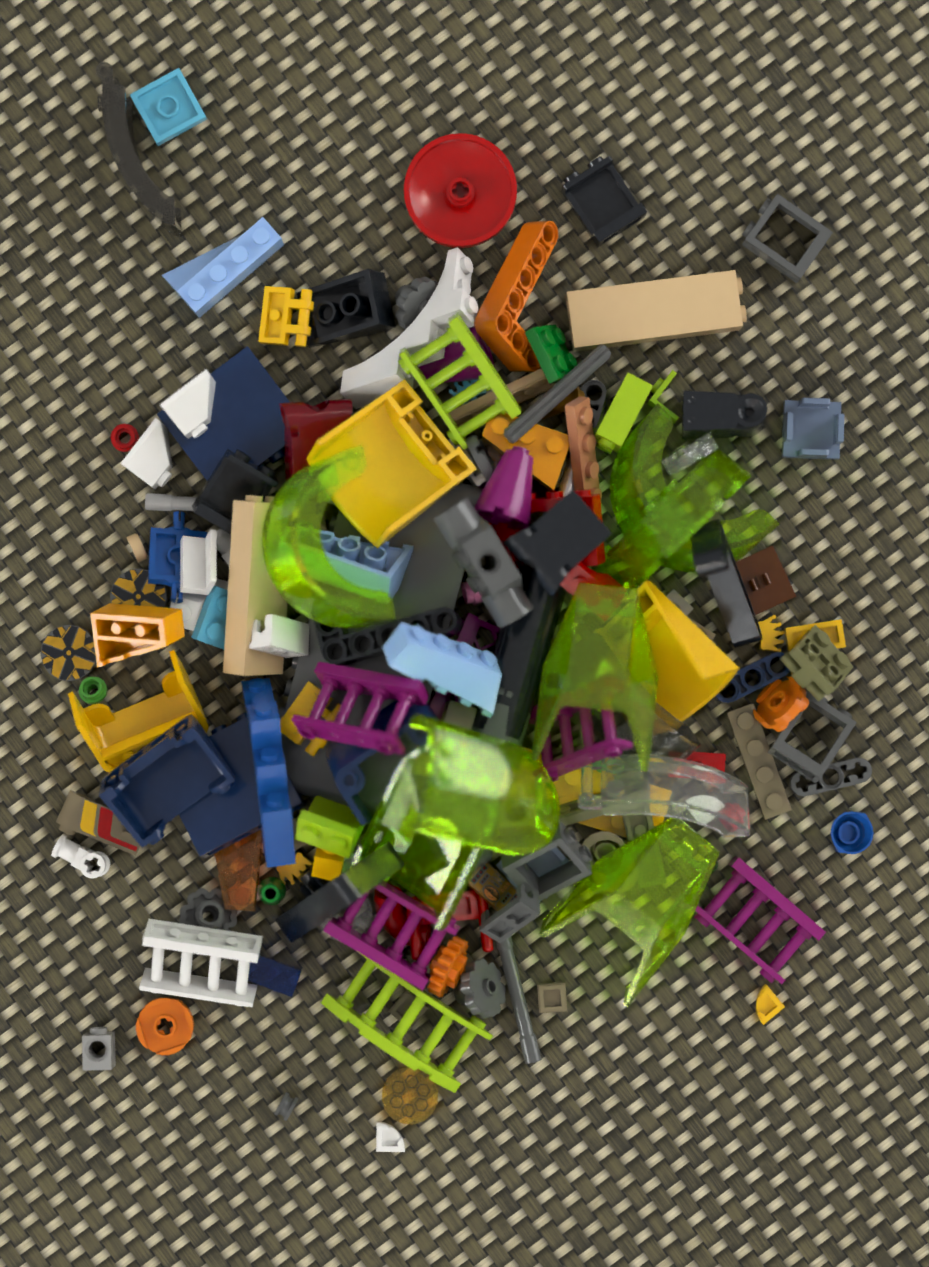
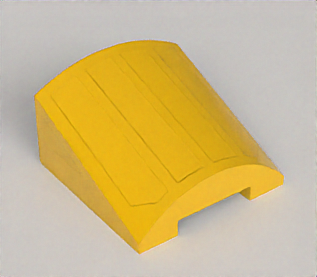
M405 379L320 438L306 458L316 478L336 507L354 528L377 549L477 469L460 447L454 449L420 405L423 401Z
M650 580L645 581L629 597L630 602L604 628L595 630L586 639L616 677L624 681L626 692L615 696L614 701L638 739L672 730L713 699L739 670V667Z

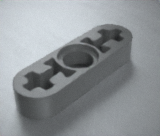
M863 758L846 759L830 763L827 769L832 768L838 774V780L833 785H827L823 781L822 776L818 781L821 788L816 789V784L813 783L806 785V791H803L802 788L796 787L795 784L800 781L799 776L802 774L795 772L790 777L789 786L791 791L799 796L818 794L864 783L870 778L872 767ZM858 762L859 766L865 767V771L861 772V778H858L855 774L846 775L848 781L844 782V773L840 768L841 765H845L844 770L846 771L854 769V763Z

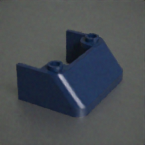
M395 700L379 711L371 728L372 730L386 731L399 701ZM426 702L425 706L419 704L409 706L397 733L398 737L406 732L411 741L419 746H428L439 739L454 764L465 760L428 702ZM334 741L326 750V759L336 786L361 825L368 824L374 819L357 794L365 785V775L358 764L378 750Z

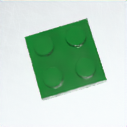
M556 324L533 327L525 332L549 384L559 382L578 365L576 358L573 354L569 353L565 345L566 338L564 333Z

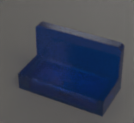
M259 954L257 963L250 962L248 981L292 997L302 970Z

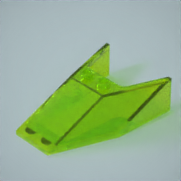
M588 583L578 584L542 668L531 760L538 759L561 707H586L622 711L627 714L641 770L648 772L652 755L659 677L637 588Z
M675 815L598 858L591 866L592 874L579 880L545 917L539 935L544 938L590 912L597 911L637 943L644 952L635 976L625 990L623 1005L628 1008L685 935L720 851Z

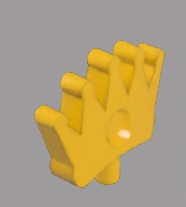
M776 615L758 622L763 640H760V650L782 651L781 648H776L775 645L783 644L784 640L776 639V637L784 635L785 632L774 630L782 624L780 622L770 623L776 619Z
M301 852L295 854L296 864L277 866L280 879L284 884H286L284 881L286 877L291 882V885H294L293 875L299 879L300 870L303 872L307 868L305 864H313Z

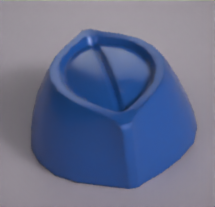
M851 811L844 812L834 820L830 834L836 852L858 854L870 846L874 832L873 826L865 813Z

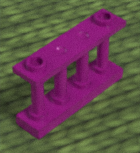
M318 662L314 672L320 680L322 688L308 717L293 715L291 719L299 734L307 739L320 738L376 749L384 754L396 753L404 755L405 748L397 736L399 728L409 706L413 704L425 706L429 698V694L421 680ZM337 689L347 691L334 722L320 720L332 692ZM362 694L373 696L360 726L346 725L358 696ZM387 699L399 701L386 731L372 730L371 728L383 701Z
M603 676L533 706L529 724H534L539 731L542 766L529 770L530 777L540 778L542 782H554L561 775L604 758L618 757L622 754V751L633 747L632 741L618 739L616 736L612 700L615 699V696L626 692L623 680ZM600 703L605 740L595 744L591 709H593V705ZM579 712L584 749L574 752L570 718L573 716L572 714ZM559 720L563 757L553 760L550 726H552V722Z
M735 856L728 864L734 869L731 872V878L704 909L700 908L696 903L692 906L697 912L694 917L706 928L710 924L713 925L761 966L762 969L759 973L769 982L773 983L777 980L783 984L785 979L778 974L779 970L806 938L809 940L813 936L819 941L826 931L744 861ZM748 881L755 887L752 891L754 895L727 927L724 928L712 918L713 915L741 883L744 884ZM768 899L777 906L774 910L776 913L746 947L734 935L762 902L766 903ZM792 918L799 924L796 928L797 932L773 961L767 965L755 954L784 920L788 921Z
M385 881L374 887L387 895V898L367 932L361 934L354 930L352 922L370 891L349 905L342 917H338V919L332 917L323 930L324 932L421 990L425 988L431 977L427 973L428 969L426 967L447 932L455 936L460 928L459 925L455 924L457 920L453 916L445 912L438 914ZM399 902L412 910L392 947L388 946L386 949L377 943V936L395 905ZM424 917L436 924L437 927L418 960L413 961L411 964L402 958V951L421 918Z

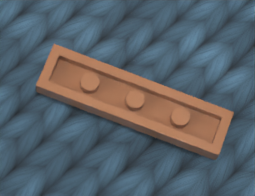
M579 396L565 405L574 490L591 489V494H600L602 499V492L599 487V465L596 460V438L593 433V411L590 406V397Z

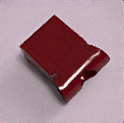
M351 399L326 400L314 406L304 402L279 403L285 425V480L293 489L322 487L306 458L320 438L352 416Z

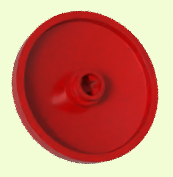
M463 133L449 134L431 141L415 155L406 172L404 200L412 222L427 238L447 247L469 248L489 241L506 226L516 204L517 181L510 161L496 145L476 135Z

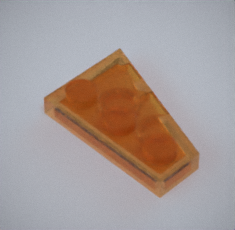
M262 830L214 854L225 909L256 912L263 845Z

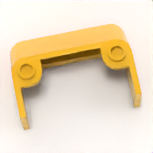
M175 650L169 651L175 671L168 673L162 679L161 684L164 692L115 713H112L111 709L105 704H93L83 708L74 692L68 693L76 727L106 772H111L190 714L196 718L204 731L208 732L209 726L189 675Z

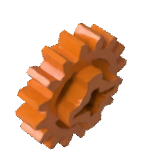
M453 936L452 940H449L447 947L442 945L439 948L438 953L432 959L429 966L431 977L427 987L429 989L428 992L440 998L445 993L447 994L449 987L455 988L461 974L465 973L468 941L458 936Z

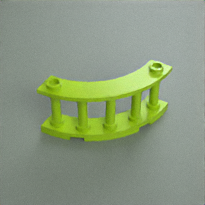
M362 955L367 960L343 996L339 995L338 998L326 994L321 1004L343 1022L347 1023L349 1021L360 1030L358 1032L360 1035L414 1071L417 1069L429 1075V1080L455 1093L461 1083L453 1077L455 1073L453 1069L477 1034L491 1040L493 1035L484 1029L487 1024L474 1015L468 1018L425 990L419 989ZM375 967H377L390 978L366 1014L362 1013L360 1015L352 1009L354 1005L352 1002ZM401 984L415 994L416 998L394 1031L389 1032L387 1035L375 1026L377 1023L375 1019L397 986ZM427 1002L444 1014L421 1049L413 1052L402 1045L404 1042L402 1038ZM453 1020L467 1027V1029L445 1062L437 1066L430 1062L431 1058L429 1056Z

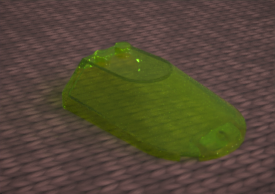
M417 714L410 719V726L426 730L429 733L430 792L419 818L412 823V831L514 855L531 854L550 843L556 834L560 819L558 794L546 768L531 752L518 744L421 714Z
M431 743L410 752L398 765L350 863V867L354 866L380 846L390 841L406 864L392 874L390 878L434 909L438 919L434 928L438 931L448 927L495 827L497 796L493 782L484 766L465 749L449 743Z

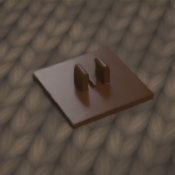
M773 545L736 562L755 615L796 597Z

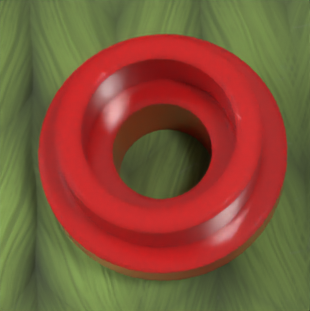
M120 424L111 433L112 445L121 452H130L139 440L138 431L130 424ZM124 433L130 435L128 443L121 442L120 438Z

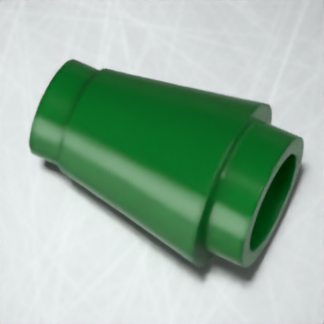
M265 878L258 886V896L267 905L279 904L285 898L286 887L279 878ZM266 889H275V897L270 898L269 895H266Z

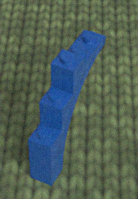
M254 678L248 681H241L255 770L266 866L268 868L296 864L292 809L287 788L280 717L276 701H274L270 678Z

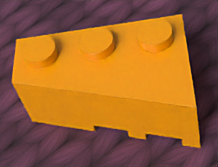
M501 413L488 421L482 434V440L501 455L506 450L512 449L513 446L529 450V455L533 457L532 478L546 487L548 491H554L569 449L568 434L536 424L517 442L510 443L503 435L504 430L518 417L511 419L509 414L503 415Z
M110 603L90 613L97 668L131 656L141 655L166 647L185 637L182 609Z

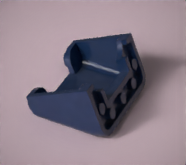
M190 714L108 773L101 781L99 796L143 848L149 843L154 845L160 841L165 835L163 831L166 823L210 791L213 794L217 792L224 794L234 785L235 775L200 723Z

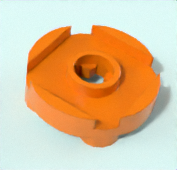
M786 676L789 680L781 681L778 679L768 684L758 695L756 702L759 706L757 711L753 710V715L763 727L781 732L787 728L789 722L799 712L804 711L808 707L809 699L806 697L805 687L802 689L791 676Z
M159 997L147 1003L140 1012L136 1022V1033L140 1043L145 1048L159 1055H171L182 1050L192 1038L194 1030V1019L190 1009L180 999L171 997ZM162 1018L172 1022L173 1026L170 1027V1033L165 1034L164 1030L158 1029L157 1025L161 1024Z

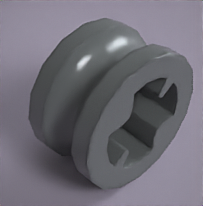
M286 1092L274 1115H282L283 1120L287 1121L299 1098H291L289 1093Z

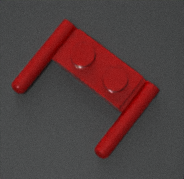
M474 890L412 897L438 914L445 912L453 916L457 921L479 919V926H481V914L485 910H489L488 903ZM406 907V913H407V919H408V917L410 916L412 910H410L409 908ZM424 917L421 918L410 937L411 955L415 961L418 960L423 951L420 926L434 924ZM480 932L482 950L484 952H491L493 950L492 938Z

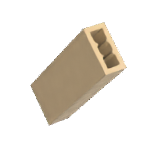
M736 270L568 291L566 293V305L573 352L593 350L601 344L609 348L740 331L743 327V322L747 321L745 305L740 306L739 295L743 294L741 277L737 278Z
M245 495V501L233 500L223 673L241 676L283 674L284 657L249 649V643L252 642V627L255 619L261 621L260 631L263 632L266 615L274 614L285 618L287 616L289 570L283 569L285 541L292 533L293 504L282 503V497L265 496V501H263V496Z

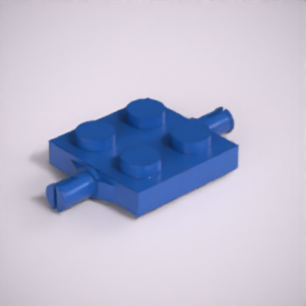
M179 511L173 513V527H151L149 534L148 584H161L171 587L172 603L176 602V598L177 603L183 602V592H180L181 538L183 536L206 538L208 532L193 531L185 528V513L182 511L180 516Z

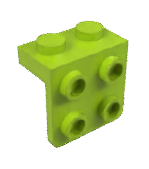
M316 796L309 810L302 809L298 817L295 839L349 859L366 824L361 825L350 807L321 796Z

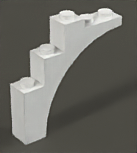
M458 247L448 250L445 268L435 291L426 306L406 330L379 353L343 371L340 394L345 399H351L352 405L356 409L369 405L404 379L413 389V374L407 375L398 361L401 359L399 355L401 349L405 347L409 354L412 355L447 332V328L450 327L448 318L457 312L468 328L475 326L478 304L475 298L469 295L471 293L470 285L473 263ZM445 347L417 366L443 359Z

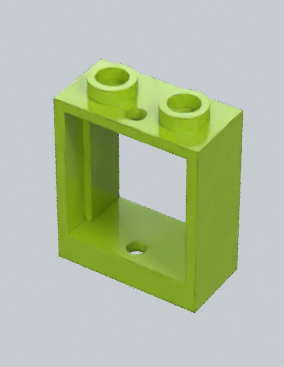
M627 373L595 434L597 448L609 454L612 451L618 453L653 385Z

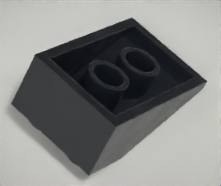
M366 269L309 288V290L313 291L312 301L314 302L313 311H310L309 318L311 334L307 337L306 343L309 348L370 336L396 327L386 277L383 272ZM301 291L296 293L297 299H300Z

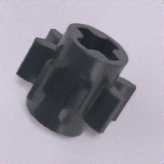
M313 864L306 868L299 876V879L302 881L299 889L306 897L331 882L311 877Z

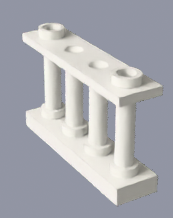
M149 919L143 935L142 946L153 947L152 968H145L139 990L253 1007L257 985L248 983L250 962H258L263 936ZM165 949L181 951L180 973L163 970ZM193 953L210 956L208 977L191 975ZM221 958L239 960L236 981L220 979Z

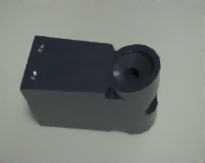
M683 391L682 440L733 438L734 436L753 437L763 428L768 411L767 403L763 397L753 393L742 395L726 392Z
M571 490L531 527L503 541V544L519 561L525 562L532 567L536 581L552 597L567 574L612 533L577 493Z

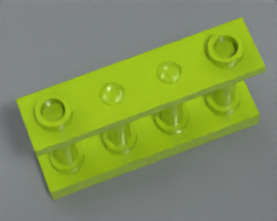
M457 312L448 318L450 327L447 328L446 333L412 355L404 347L400 350L399 355L401 359L398 361L407 375L413 374L450 429L446 433L455 446L460 444L462 449L465 450L468 448L465 436L501 413L503 415L508 413L511 419H513L522 412L520 405ZM453 341L455 343L460 341L466 349L463 352V356L426 379L417 365ZM469 365L471 367L476 365L482 373L479 376V380L442 403L434 388ZM485 389L487 391L492 389L498 397L494 400L495 404L458 427L450 412Z

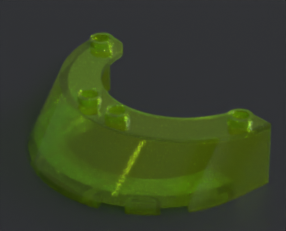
M657 403L627 436L616 455L610 477V500L615 519L622 533L637 551L652 562L663 567L697 573L692 557L691 527L713 520L697 517L683 509L674 500L666 487L662 473V454L666 440L672 431L673 421L670 415ZM762 509L753 510L735 519L720 521L735 561L747 555L780 525L768 512Z
M363 445L311 463L290 477L272 500L266 514L262 533L263 558L267 572L277 591L300 614L319 623L337 628H362L388 623L396 619L391 596L382 590H371L357 586L343 578L328 561L321 542V520L328 502L342 486L364 473L366 458Z
M709 445L698 456L701 461L679 483L674 479L662 490L666 496L657 503L653 499L641 511L645 516L613 548L609 544L604 548L605 563L597 567L604 574H609L629 591L627 597L662 565L659 559L663 555L666 558L673 555L724 505L725 501L722 497L728 500L752 476L717 446L713 449Z

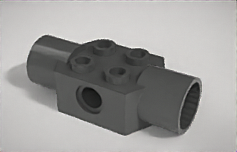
M468 497L433 517L448 545L454 551L451 554L453 560L460 569L464 567L469 575L466 578L468 585L474 593L479 592L482 596L481 599L498 628L516 621L534 608L523 590L521 575L492 527L478 515ZM482 556H484V558L487 561V565L484 570L480 566V559Z

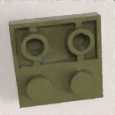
M816 625L805 633L790 652H786L780 658L783 664L792 672L791 677L802 689L805 687L818 702L826 695L828 696L835 691L854 667L850 663L849 658L843 652H840L831 642L829 636Z

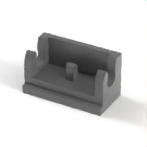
M522 883L517 887V898L491 917H489V910H485L481 914L479 931L502 943L540 915L539 891L537 889L536 891L531 890L527 896L525 884Z

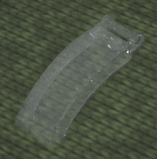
M628 754L604 758L581 768V794L578 796V807L580 809L602 810V813L606 816L654 815L671 817L706 826L719 832L722 837L750 836L748 786L741 780L721 770L690 760L645 754ZM593 770H601V796H594L592 794Z

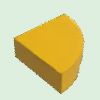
M767 984L761 988L756 998V1013L763 1025L785 1008Z

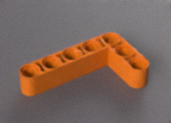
M553 221L527 222L522 226L475 318V329L478 335L511 372H535L541 367L525 335L524 329L517 320L558 240V228Z

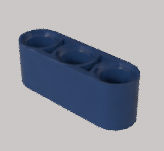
M775 652L768 654L740 668L729 682L733 687L732 695L729 698H723L718 693L714 698L721 703L734 702L784 677L790 671L785 665L780 673H775L770 668L771 660L774 657L781 658L784 653ZM748 670H754L758 674V681L754 686H750L745 682L744 677Z

